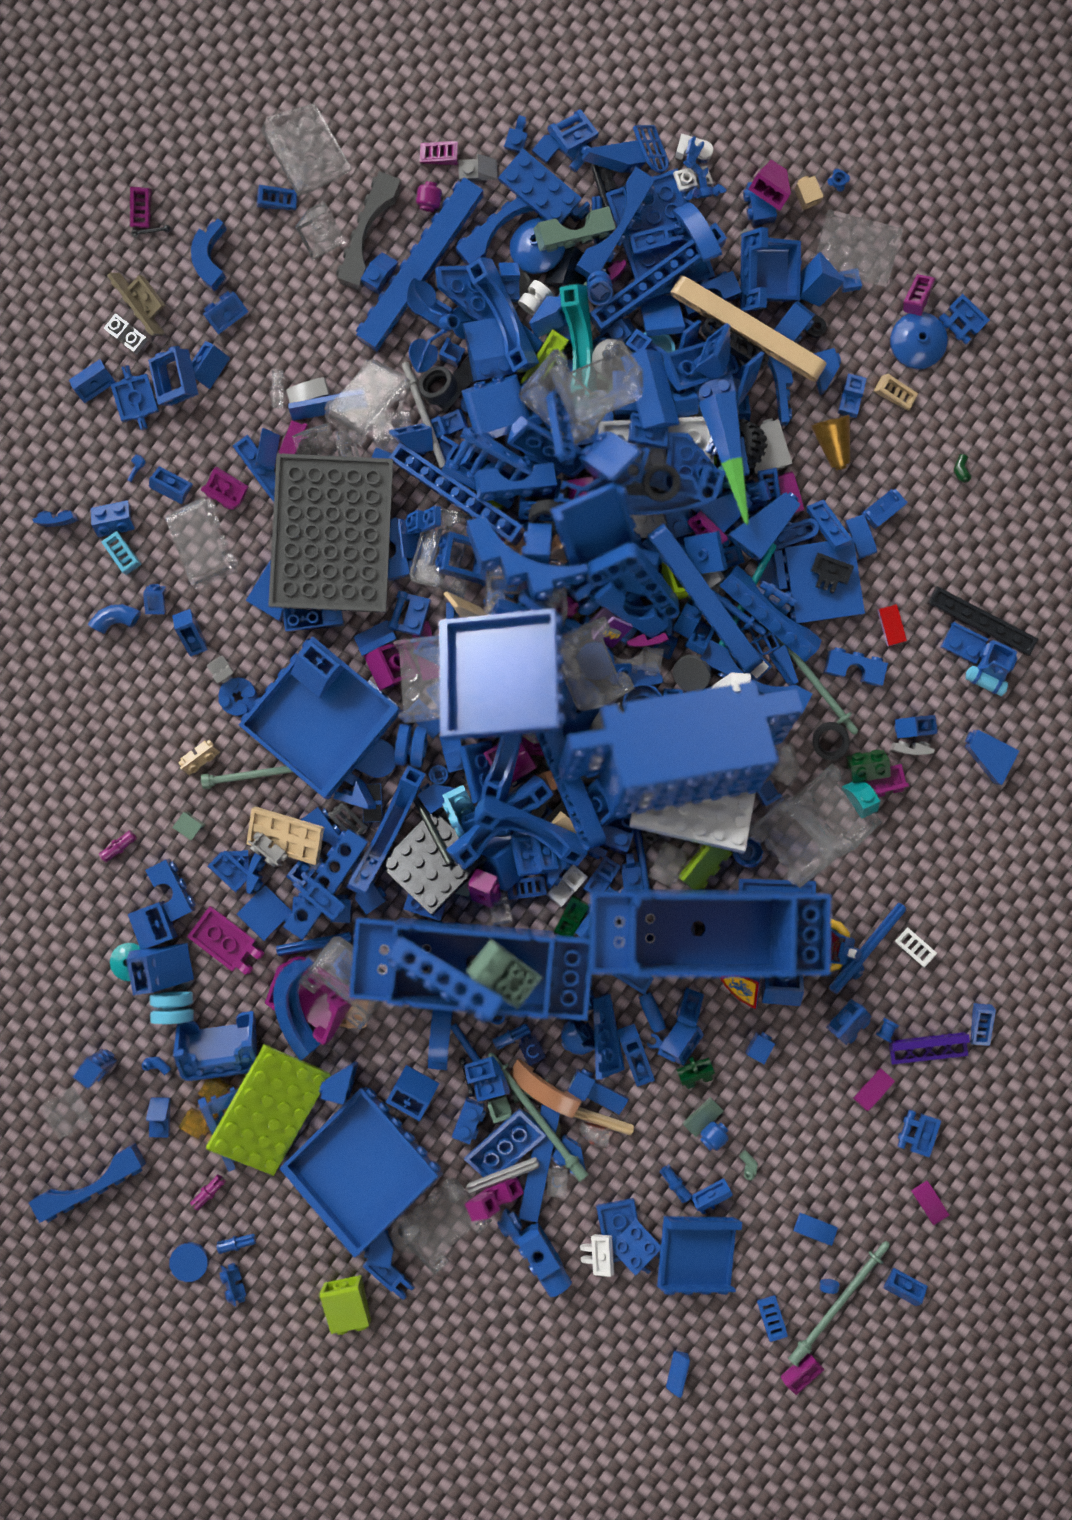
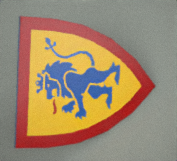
M719 977L724 986L738 1000L757 1009L759 980L761 977Z

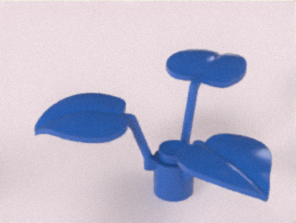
M413 278L410 280L406 292L409 308L416 314H423L427 310L429 313L441 317L439 325L442 330L429 338L427 342L424 339H416L409 347L410 361L415 371L422 373L429 370L438 358L437 347L430 343L448 330H453L457 337L465 339L463 323L473 322L474 320L460 307L455 308L452 314L447 315L444 312L430 309L429 307L433 306L436 301L435 290L429 283Z

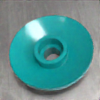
M124 943L112 952L110 967L117 978L130 981L128 966L125 965L124 961L129 951L140 950L138 944Z

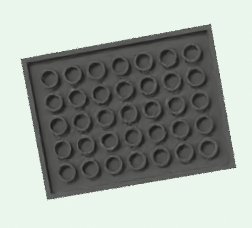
M277 453L269 608L386 613L393 459Z

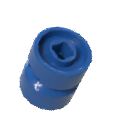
M595 271L587 279L588 298L595 305H605L613 296L611 278L604 271Z

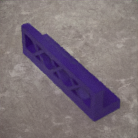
M960 1032L892 1040L891 1043L888 1042L891 1064L968 1056L967 1043H970L969 1034ZM962 1043L963 1052H954L950 1049L953 1044ZM935 1046L945 1047L941 1054H935L931 1051ZM914 1049H926L924 1054L919 1057L912 1053ZM895 1051H907L902 1059H895Z

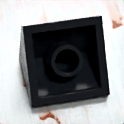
M575 246L566 248L561 261L547 272L544 284L558 289L575 284L584 285L586 277L575 271L584 253Z

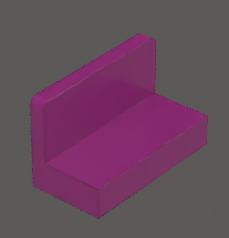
M291 420L278 453L300 454L310 431L308 424H300Z

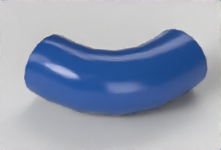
M124 604L109 605L99 610L89 621L88 625L102 634H105L108 628L115 623H122L132 628L140 618L141 611Z

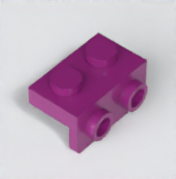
M215 467L207 484L202 486L201 491L208 498L222 503V506L226 509L234 510L241 505L249 486Z
M902 764L890 766L891 776L888 778L865 781V783L872 787L878 797L886 796L885 792L893 790V793L905 791L904 787L909 786V783L905 780Z

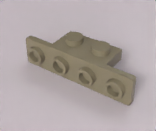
M110 272L107 276L111 280V284L120 292L123 300L132 308L134 315L145 326V330L152 336H162L165 332L154 318L166 305L143 275H138L129 285L121 273Z

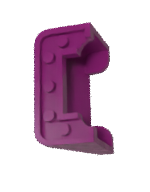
M297 956L277 967L265 1000V1004L275 1011L273 993L279 973L295 959L297 961L301 959L303 962L307 958ZM313 963L300 980L299 1000L306 1021L316 1027L313 1031V1037L317 1042L325 1045L333 1038L352 1007L355 998H349L350 988Z

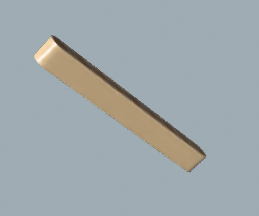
M681 275L670 291L672 297L708 319L715 318L724 325L726 323L730 324V329L763 350L767 355L811 381L816 382L827 365L820 357L685 276Z

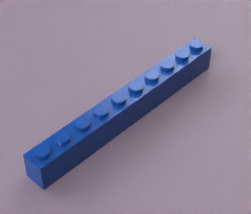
M464 177L461 182L458 181L455 184L453 194L444 200L440 213L437 212L433 216L429 229L426 228L422 232V239L418 245L414 244L409 258L403 260L398 274L392 276L388 283V289L381 292L377 305L370 308L366 321L364 323L361 322L357 327L356 336L358 340L377 352L408 308L406 292L410 280L413 278L421 281L427 280L484 197L483 189Z

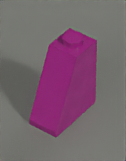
M771 159L757 173L748 190L781 211L791 195L787 170Z

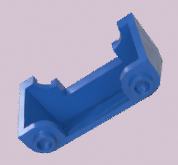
M254 1011L243 1012L237 1015L236 1024L199 1029L195 1021L178 1023L176 1026L173 1057L179 1074L184 1080L194 1081L248 1073L258 1056Z

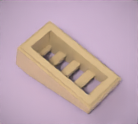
M890 374L883 375L874 389V392L906 410L911 409L918 395L917 392ZM900 390H901L902 393H901L900 397L898 398L897 395H898V393H899ZM906 394H909L908 399L904 402Z

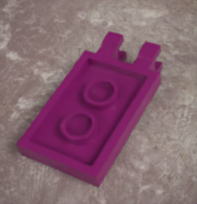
M209 906L187 936L229 970L234 971L238 968L245 975L250 974L254 969L245 962L248 956L251 954L258 960L265 954L260 948L254 946V943L257 941L255 938L213 906Z

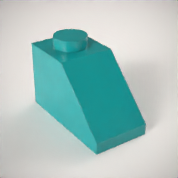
M863 781L850 782L842 786V790L861 819L878 811L880 800L869 784Z

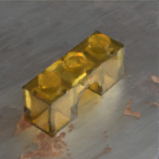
M217 1077L206 1079L198 1094L205 1097L208 1103L212 1101L211 1097L213 1096L219 1098L230 1093L228 1090L231 1085ZM193 1107L188 1110L178 1127L197 1139L202 1135L206 1136L210 1130L202 1111H198ZM218 1113L213 1114V1117L215 1119L218 1116Z

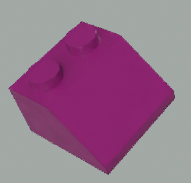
M404 639L376 648L364 656L379 691L393 687L420 674Z

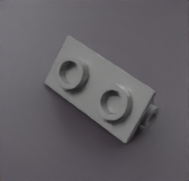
M257 832L253 837L255 839L254 842L248 841L252 845L250 848L258 855L261 853L267 857L265 861L273 867L275 865L282 867L280 861H285L288 857L286 851L277 844H274L270 849L269 846L273 841L264 833L260 834Z

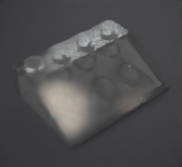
M315 103L266 117L261 132L297 196L313 192L352 170Z
M828 210L822 225L815 256L821 252L841 276L887 287L903 228Z

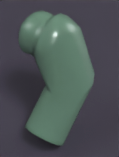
M744 1150L739 1157L745 1163L744 1177L746 1180L751 1181L757 1175L758 1163Z

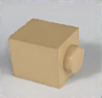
M805 176L798 180L794 190L802 210L820 204L824 196L816 177L812 176L809 178Z

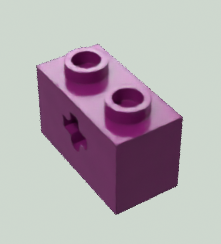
M479 869L475 870L468 884L471 900L493 908L494 904L499 902L502 894L498 878Z

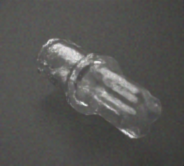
M273 369L271 371L272 386L270 387L272 391V408L280 409L283 407V391H285V387H283L284 371Z

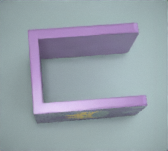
M604 606L589 621L592 639L604 643L611 648L632 629V625L622 621V618L613 615Z

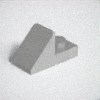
M477 154V159L458 160L460 182L464 177L470 181L497 180L496 159Z

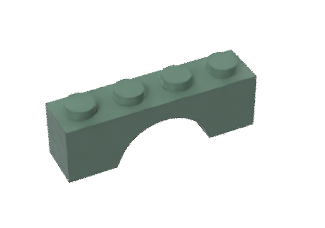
M609 207L592 210L586 216L584 227L579 230L567 229L557 219L538 222L533 228L539 250H546L547 252L555 251L561 246L570 248L578 242L587 244L596 238L604 240L616 229Z

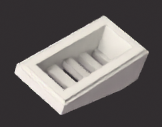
M908 927L895 940L902 949L924 968L937 954ZM910 934L912 938L904 945L902 942ZM914 940L918 941L911 950L908 948ZM922 945L924 948L915 955L914 952ZM928 950L930 953L922 961L920 957Z

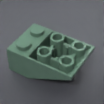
M493 940L488 942L467 970L468 974L476 982L502 997L503 1000L517 1009L521 1007L542 979L538 973Z

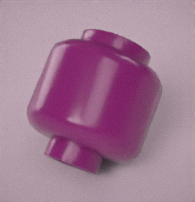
M426 181L424 185L418 187L416 204L420 206V210L434 212L435 209L440 207L442 190L437 187V183Z

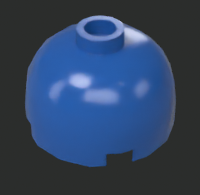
M569 1019L564 1024L561 1030V1043L565 1050H569L576 1055H585L595 1049L594 1030L588 1022L585 1025L579 1019Z

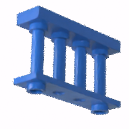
M464 427L460 437L465 439L454 460L447 458L441 470L444 474L476 491L474 476L476 471L480 470L489 453L499 458L494 467L497 468L499 473L506 462L516 467L510 478L511 481H518L523 472L529 475L533 464L529 459L519 457L483 437L477 430ZM471 444H474L482 450L472 468L467 469L461 465V462ZM515 496L509 499L495 497L493 500L510 509Z

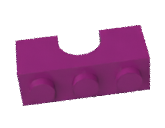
M514 1177L486 1188L467 1201L465 1206L472 1222L489 1219L500 1211L499 1205L514 1201L524 1192L518 1177Z

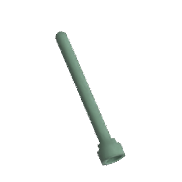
M287 766L220 776L208 773L201 774V783L203 790L211 789L212 786L219 783L286 774L293 771Z

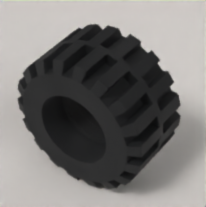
M739 418L740 437L745 436L748 468H754L756 463L762 461L761 457L766 454L764 449L767 448L765 443L767 437L763 435L765 432L758 425Z

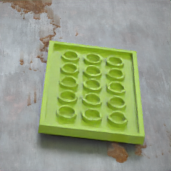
M264 1044L206 1146L207 1150L274 1176L318 1099L322 1081L324 1082L325 1079L331 1076L330 1073Z

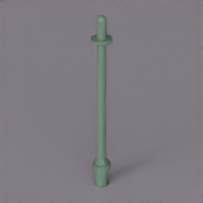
M777 638L779 643L781 645H784V643L779 638ZM786 646L791 658L840 718L837 723L843 722L848 730L856 735L858 728L849 718L852 713L848 712L846 714L808 665Z
M489 1053L488 1058L494 1056L504 1073L507 1084L564 1157L566 1168L573 1172L579 1182L589 1174L578 1161L579 1158L569 1153L506 1070L509 1064L507 1063L503 1066L494 1053Z
M884 1241L875 1253L872 1251L868 1252L871 1258L806 1340H800L797 1343V1348L788 1357L791 1363L797 1367L799 1366V1363L807 1353L810 1354L812 1352L811 1345L876 1263H884L880 1258L890 1247L888 1241Z

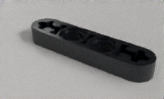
M709 318L702 325L701 330L703 335L708 338L723 327L724 324L715 318ZM730 329V353L747 364L757 354L763 352L764 356L759 370L763 369L769 361L767 353ZM739 346H744L747 349V353H742Z

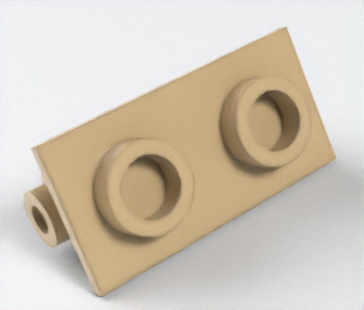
M210 739L208 741L205 740L195 747L198 754L195 755L193 751H190L181 757V761L178 763L181 766L180 768L190 775L197 772L205 763L212 761L220 752L213 747L214 744Z

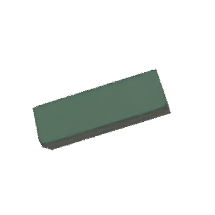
M710 1097L683 1122V1125L697 1137L710 1122H713L724 1111Z

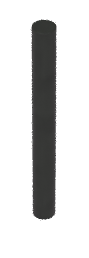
M420 798L415 799L414 804L447 866L452 865L454 862L446 851L447 848Z

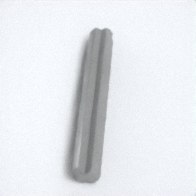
M536 1157L470 1182L466 1185L468 1193H476L539 1168L538 1159Z

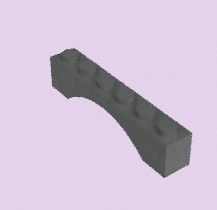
M381 171L372 180L371 193L365 197L364 211L358 215V226L351 233V244L349 247H346L343 254L345 259L343 264L338 266L336 272L340 284L361 291L363 287L361 277L366 271L364 243L367 233L375 219L384 210L396 203L402 188L401 179Z

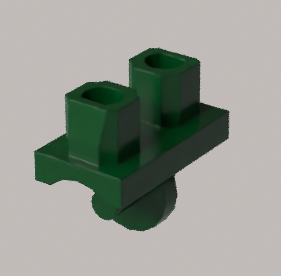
M690 1057V1064L676 1069L682 1085H685L687 1089L695 1087V1081L703 1079V1082L706 1083L712 1081L713 1074H715L709 1057L694 1062L693 1057Z

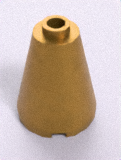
M849 415L811 425L831 468L835 467L836 471L847 468V464L850 463Z

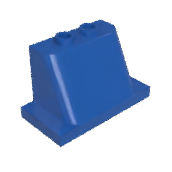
M760 227L741 234L740 289L742 293L740 295V310L747 313L767 308V302H794L800 300L801 241L768 238V228Z
M517 374L507 377L497 376L491 382H477L474 384V387L461 390L471 428L477 430L479 434L483 432L492 439L509 434L511 426L521 416L537 425L542 424L541 417L534 408L527 409Z

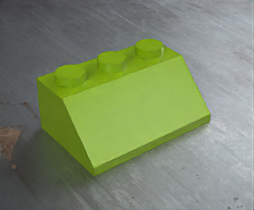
M703 844L677 877L693 890H703L708 884L706 880L710 875L714 876L721 867L718 865L722 860L726 861L733 852Z

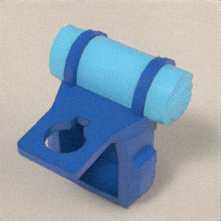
M990 641L984 646L980 654V663L977 667L971 666L967 670L965 679L990 691L992 694L1004 695L1008 689V682L1005 681L1006 676L1015 667L1017 651L997 641Z

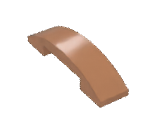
M518 1058L509 1073L515 1082L540 1103L556 1112L573 1118L582 1101L568 1091L563 1093L533 1072L534 1068Z

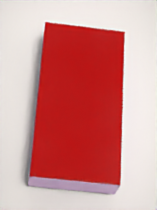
M897 604L878 609L887 646L906 642L907 639Z

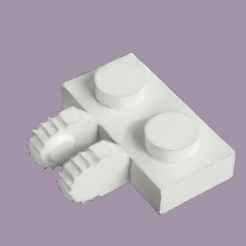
M592 1235L591 1244L580 1245V1250L592 1252V1256H582L581 1262L593 1264V1275L611 1277L614 1275L612 1236Z

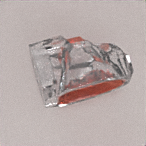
M582 1122L579 1128L582 1137L586 1138L590 1144L606 1149L611 1129L594 1123Z

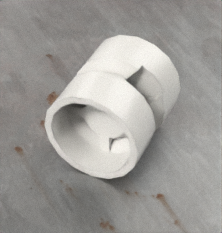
M533 280L528 287V293L522 295L518 304L528 314L534 316L545 298L553 296V293L541 282Z

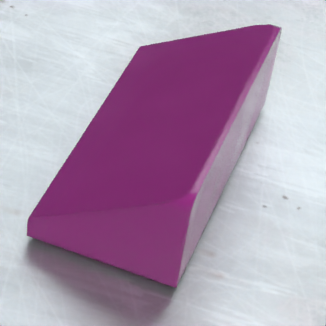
M807 1353L799 1363V1366L792 1365L781 1375V1379L797 1395L825 1369L811 1353Z

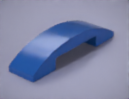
M689 202L673 209V214L680 225L683 224L696 244L697 252L704 262L722 255L720 246L711 228L694 204Z

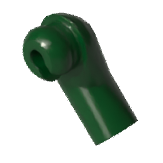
M959 454L953 471L959 481L968 483L971 480V474L965 467L968 456Z

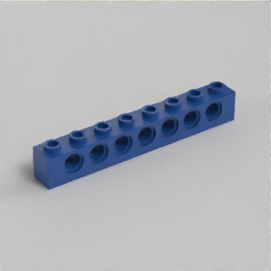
M715 222L710 228L720 248H722L727 237ZM693 239L615 294L607 304L600 305L590 312V321L600 335L619 319L629 315L676 281L681 275L683 276L703 261L696 250V244Z
M401 442L389 457V459H393L395 465L472 518L477 519L486 516L493 531L514 547L523 538L524 531L526 530L521 524L484 499H478L477 494L441 472L439 468Z

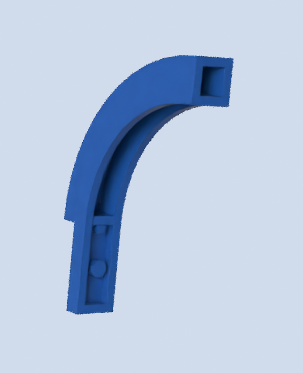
M768 355L769 361L767 365L775 383L778 419L781 426H787L789 420L792 419V410L788 408L790 390L786 389L793 384L791 368Z
M408 765L400 779L388 810L366 853L351 877L347 888L365 896L412 807L425 773Z

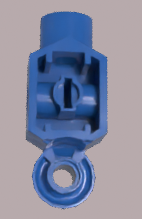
M505 1208L501 1214L500 1221L497 1222L502 1234L505 1237L510 1236L515 1245L520 1246L519 1252L523 1259H528L532 1274L534 1276L537 1275L549 1297H555L570 1287L572 1281L564 1269L560 1256L541 1225L537 1222L521 1231L520 1229L523 1226L514 1211L510 1212Z

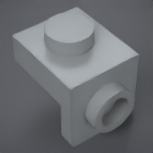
M221 655L207 664V668L212 673L216 683L221 681L223 684L232 678L233 670L224 656Z

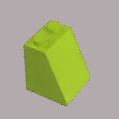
M362 1275L323 1284L319 1295L331 1334L343 1335L348 1333L349 1330L356 1329V1331H362L367 1329L370 1325L371 1317Z

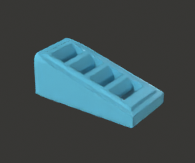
M118 531L101 541L122 573L127 575L141 565L139 559ZM117 539L119 540V542L115 544L113 547L109 546ZM123 546V549L115 554L114 551ZM128 553V556H126L122 560L119 559L121 556ZM132 559V562L124 566V564H126L128 561Z

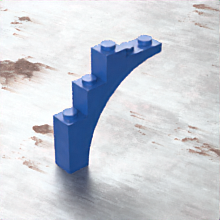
M486 516L467 521L466 532L480 570H493L500 566L507 586L520 585L526 581L533 601H545L552 597L553 589H562L570 584H581L587 580L589 570L586 564L552 566L535 562L513 551L501 541L493 531Z

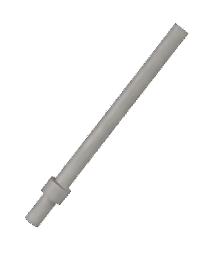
M409 362L402 363V368L406 376V384L411 389L423 424L432 428L433 451L439 468L442 469L445 459L419 392L416 375H413Z

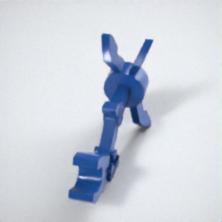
M695 136L688 141L686 150L687 160L683 163L697 174L700 189L695 187L693 190H690L685 196L686 201L692 198L718 196L726 192V189L720 184H717L715 187H707L706 176L708 168L702 170L696 163V159L704 147V142L702 141L696 146Z

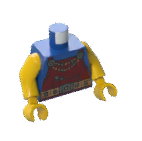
M831 919L830 972L841 969L842 965H847L850 959L858 960L861 955V950L854 948L855 939L850 937L848 929L843 923Z

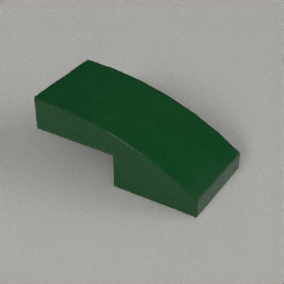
M573 895L554 932L561 936L573 937L589 904Z

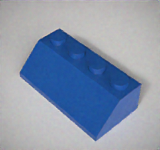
M522 416L511 426L507 444L543 463H553L554 469L571 478H574L585 468L578 459L582 455L583 449L577 445H574L575 456L567 462H562L556 456L552 432Z

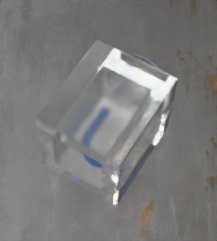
M552 1166V1169H548L547 1196L566 1197L567 1169L561 1166Z

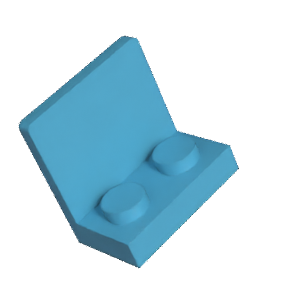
M464 785L442 795L445 803L442 805L449 815V821L459 838L465 834L461 826V816L475 811V806L472 804V800Z

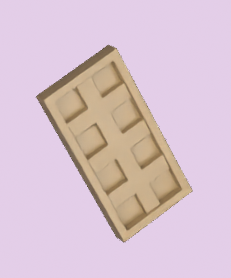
M259 807L252 808L247 845H251L248 841L254 842L255 839L253 837L257 832L260 834L264 833L273 841L269 846L270 849L274 844H277L286 851L290 858L313 865L319 863L324 833L323 826Z

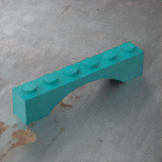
M575 284L560 287L561 306L568 323L573 351V371L570 383L572 406H583L597 403L599 401L596 371L592 364L593 341L587 286Z

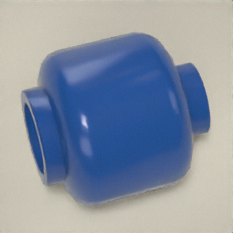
M710 1122L701 1131L702 1138L700 1140L710 1151L712 1149L718 1151L728 1142L729 1137L726 1133L729 1130L721 1122L719 1124Z

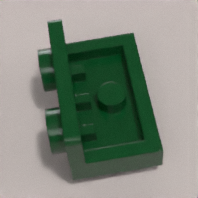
M873 750L868 753H854L846 756V763L851 770L853 783L891 776L890 759L884 750Z

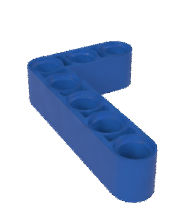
M625 544L589 562L588 582L591 585L600 586L629 573L665 618L673 619L679 615L678 596L636 544Z

